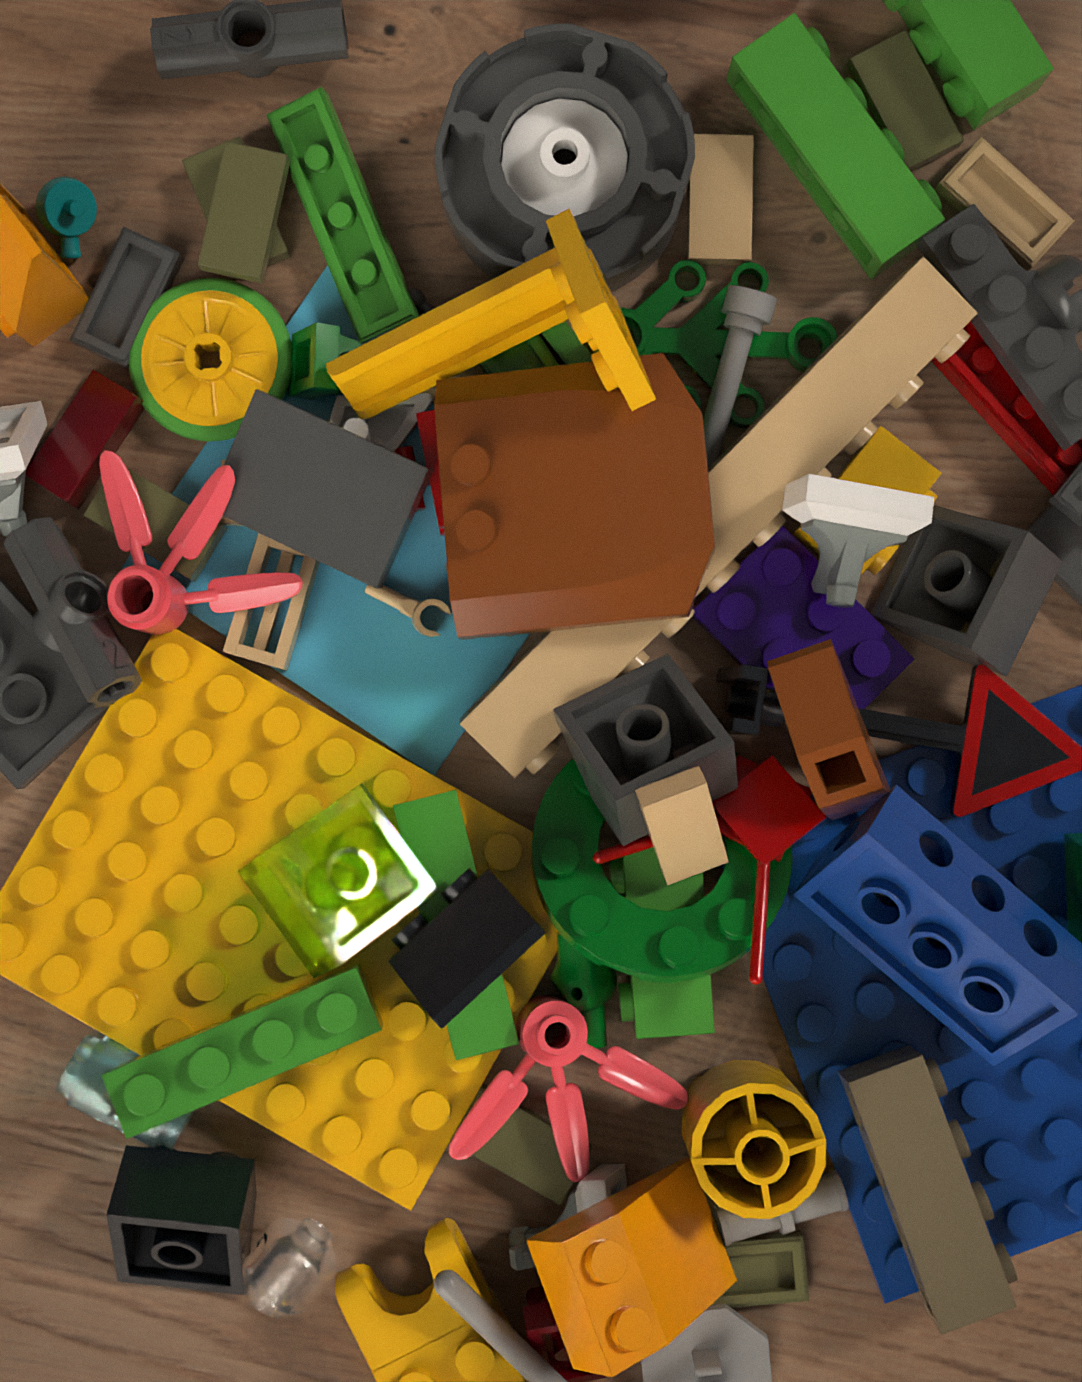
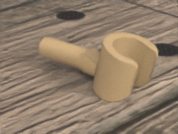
M367 584L365 589L366 594L412 618L415 630L424 636L434 637L441 635L433 630L426 629L422 625L420 615L425 607L435 606L440 611L451 615L449 607L441 600L427 599L420 602L385 585L382 588L376 589Z

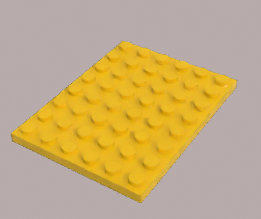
M178 629L163 635H151L134 664L143 681L133 693L120 698L109 706L0 891V975L133 1052L142 1055L359 963L383 1021L381 1031L224 1097L219 1101L411 1211L502 1049L455 1060L447 1025L441 1029L433 1021L388 962L391 956L399 950L391 939L419 914L393 805L457 790L477 875L480 876L489 868L545 931V934L502 973L515 1025L520 1011L529 1002L557 952L556 933L558 930L552 924L543 908L533 878L531 862L533 832Z

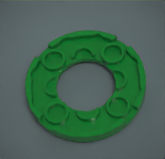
M572 758L556 775L545 792L537 812L532 836L531 862L537 893L545 912L562 937L575 950L600 967L603 964L619 972L637 976L639 980L647 982L672 983L705 977L733 964L751 950L757 860L746 847L721 835L729 862L724 864L723 873L714 889L694 905L671 911L640 907L621 896L605 877L601 864L593 861V854L598 850L600 830L606 820L593 802L575 760ZM792 846L784 852L780 862L775 860L770 862L766 932L779 912L788 890L793 860Z

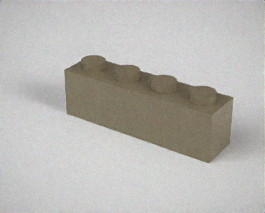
M907 1045L839 1070V1077L925 1308L942 1335L1017 1307L1008 1285L1018 1280L1017 1274L1003 1243L999 1242L993 1245L985 1222L994 1219V1213L981 1183L978 1180L970 1183L962 1160L971 1157V1152L956 1119L947 1121L939 1098L948 1095V1091L934 1058L931 1057L924 1060L922 1054L911 1045Z

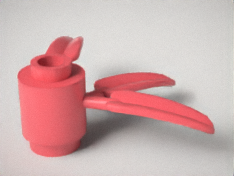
M104 450L101 454L99 461L101 480L116 540L120 550L131 552L134 565L121 570L113 578L108 589L107 601L109 610L120 624L149 635H163L177 629L183 623L190 604L209 602V607L213 612L227 613L282 602L296 596L300 592L303 581L295 573L273 572L220 577L209 582L208 590L188 593L182 583L170 575L182 557L188 560H195L217 528L229 503L236 481L234 471L230 465H222L217 468L193 499L168 537L167 543L172 550L159 570L148 566L142 547L150 545L152 533L138 490L120 456Z
M536 996L530 999L522 1008L515 1025L519 1046L526 1055L512 1073L508 1070H502L491 1081L457 1129L449 1144V1154L451 1158L456 1160L467 1159L481 1149L495 1135L527 1096L528 1087L522 1082V1079L535 1062L551 1067L554 1087L547 1090L545 1099L559 1158L567 1178L572 1182H580L589 1172V1138L581 1090L575 1083L566 1084L563 1066L572 1063L580 1055H583L600 1064L598 1075L602 1080L633 1096L669 1109L678 1110L684 1108L688 1103L689 1097L687 1090L675 1079L625 1049L612 1046L604 1053L587 1044L588 1030L585 1019L574 1006L555 996ZM560 1022V1034L553 1042L547 1044L545 1041L547 1027L552 1023Z

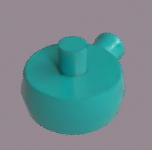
M67 176L57 177L44 184L39 190L35 203L36 213L41 224L49 232L60 237L61 258H80L82 254L80 251L79 235L87 232L95 222L97 216L96 199L92 191L81 181Z

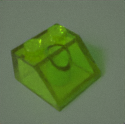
M363 783L238 870L240 876L313 978L339 967L438 891V888Z

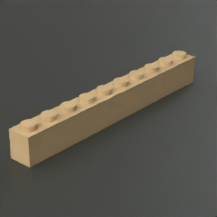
M924 256L909 265L708 468L716 549L710 565L705 571L696 596L706 586L713 593L720 589L740 568V565L734 558L751 541L758 547L762 546L783 526L786 519L780 512L783 508L786 484L807 474L831 477L832 474L825 466L842 449L850 456L862 447L878 429L871 420L888 403L895 410L902 406L924 383L917 374L934 357L940 363L945 362L969 339L970 335L963 328L978 312ZM692 609L689 617L546 631L460 718L459 724L514 778L525 768L530 773L535 774L559 749V746L553 740L561 733V729L556 721L553 709L614 680L615 677L618 678L643 666L650 658L643 649L660 632L667 638L673 636L686 624L695 611Z

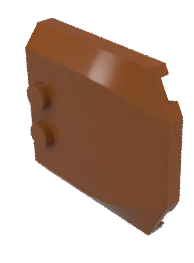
M664 353L640 356L656 400L634 411L629 407L619 387L609 392L606 390L593 361L436 381L434 409L449 594L458 638L467 640L689 617L694 605L695 596L716 549L703 415Z

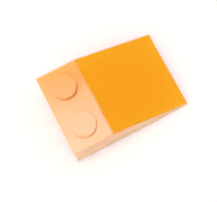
M0 183V331L7 338L16 333L31 346L35 347L82 313L90 297L24 207Z
M683 1158L526 1239L573 1369L603 1376L614 1377L669 1345L737 1282L704 1191L700 1187L690 1158Z

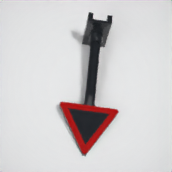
M744 664L718 668L716 681L734 684V687L730 686L728 688L725 700V712H730L729 718H717L728 734L758 735L760 724L780 727L782 722H786L775 687L766 686L769 669ZM983 664L975 665L972 668L964 721L960 726L858 708L869 737L954 751L957 754L958 759L949 809L950 814L955 817L968 815L1082 770V747Z

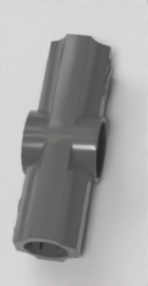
M233 0L222 11L152 18V26L150 28L152 50L157 71L162 80L238 71L247 77L261 78L270 75L278 66L349 58L348 36L342 0H311L267 6L258 0ZM258 30L265 33L263 39L257 45L251 47L237 45L240 37L246 32Z
M51 517L32 519L26 525L12 530L3 544L38 608L32 622L36 636L50 649L62 653L87 702H92L94 708L114 704L120 698L133 693L143 680L107 616V613L110 611L107 601L109 589L107 585L96 575L82 570L58 525L54 524Z

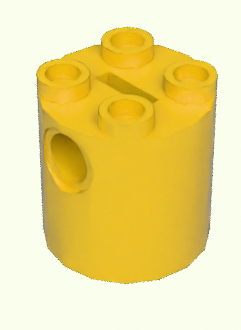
M756 1060L728 1061L710 1068L704 1075L697 1077L691 1082L687 1093L689 1097L688 1103L682 1108L681 1134L700 1187L720 1208L742 1218L772 1219L793 1211L815 1191L826 1167V1138L817 1114L799 1090L779 1068ZM753 1139L754 1147L746 1148L745 1145Z

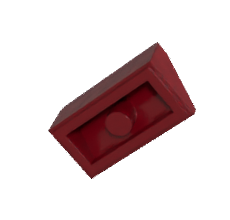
M93 369L26 470V476L66 503L79 509L101 476L99 466L101 454L104 450L117 452L144 411L142 406L143 400Z

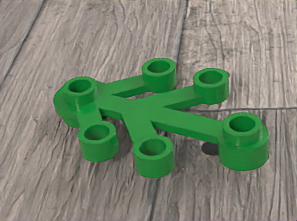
M693 260L677 262L671 268L667 281L635 310L620 307L639 356L658 353L679 355L712 390L720 362L717 357L722 355L729 331L717 330L724 324L726 318L721 309L729 285L738 286V278L741 275L752 274L760 282V289L758 291L765 292L769 285V277L766 270L754 262H746L739 265L734 270L729 284L681 328L655 327L679 302L694 301L703 292L706 283V274L703 267ZM685 271L694 274L698 280L697 287L690 291L681 290L675 283L676 275ZM818 317L805 318L797 322L790 332L761 331L760 336L754 335L747 358L788 359L794 368L804 372L819 356L815 358L804 357L798 349L799 341L804 338H812L817 341L820 346V356L838 338L834 327L826 320ZM740 382L736 399L741 397L749 398L754 402L756 412L754 416L745 419L736 415L734 409H732L729 422L738 428H748L764 412V400L758 391L744 387ZM684 385L701 410L702 404L698 392L694 388Z

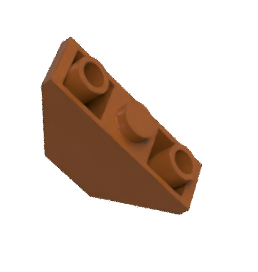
M829 639L767 661L797 758L818 808L831 820L870 808L890 788L832 640Z

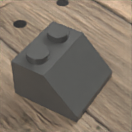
M934 505L932 523L908 535L870 614L876 620L951 657L973 665H986L993 672L1007 676L1063 561L1027 530Z
M669 654L661 656L553 709L556 721L593 802L623 846L649 834L635 790L699 766L707 782L712 801L738 789L733 739Z

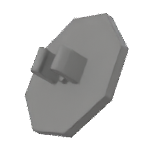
M726 1303L708 1307L669 1345L641 1360L643 1382H772L767 1334Z

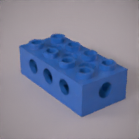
M895 785L822 848L793 894L993 1067L1080 1014L1082 1009V943L898 785Z

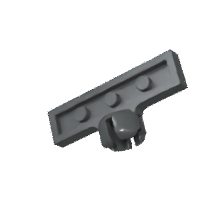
M972 204L922 237L917 248L931 265L978 312L971 320V323L1054 439L1065 451L1082 439V352L1078 348L1075 339L1077 334L1082 331V289L1071 296L1067 292L1074 286L1073 280L1082 275V261L1074 256L1059 255L1037 270L1026 271L1018 265L976 205Z

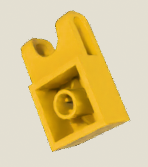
M444 1218L429 1226L427 1230L428 1233L424 1241V1253L430 1265L433 1282L419 1294L402 1296L388 1291L375 1275L371 1266L364 1263L355 1264L336 1274V1299L376 1382H528L445 1302L434 1289L436 1275L443 1270H453L510 1325L493 1289L490 1290L460 1228L451 1218Z

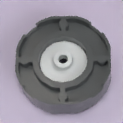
M571 23L549 24L524 30V38L511 42L490 55L485 50L463 71L453 86L436 140L435 167L442 206L451 231L463 251L484 273L494 279L555 248L545 220L569 208L588 249H591L600 266L603 278L610 291L616 290L636 279L661 256L671 242L695 160V139L689 112H684L677 95L667 82L668 73L650 54L633 42Z

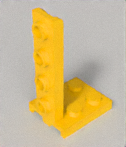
M570 208L545 220L555 248L326 363L327 373L341 390L360 419H369L436 386L437 380L452 378L568 319L581 344L588 342L593 352L599 350L591 354V359L608 392L619 387L632 411L656 400L620 305L607 286L600 266L591 249H588Z

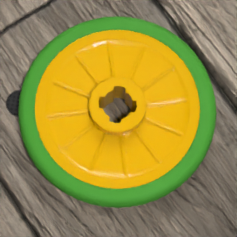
M201 278L187 281L161 294L152 303L133 342L129 355V372L136 395L143 400L142 406L149 415L164 428L177 435L207 442L229 440L236 437L256 389L282 400L288 389L292 370L291 339L285 323L277 310L255 290L238 282L219 278ZM219 351L221 365L217 369L214 367L202 368V359L200 357L203 352Z

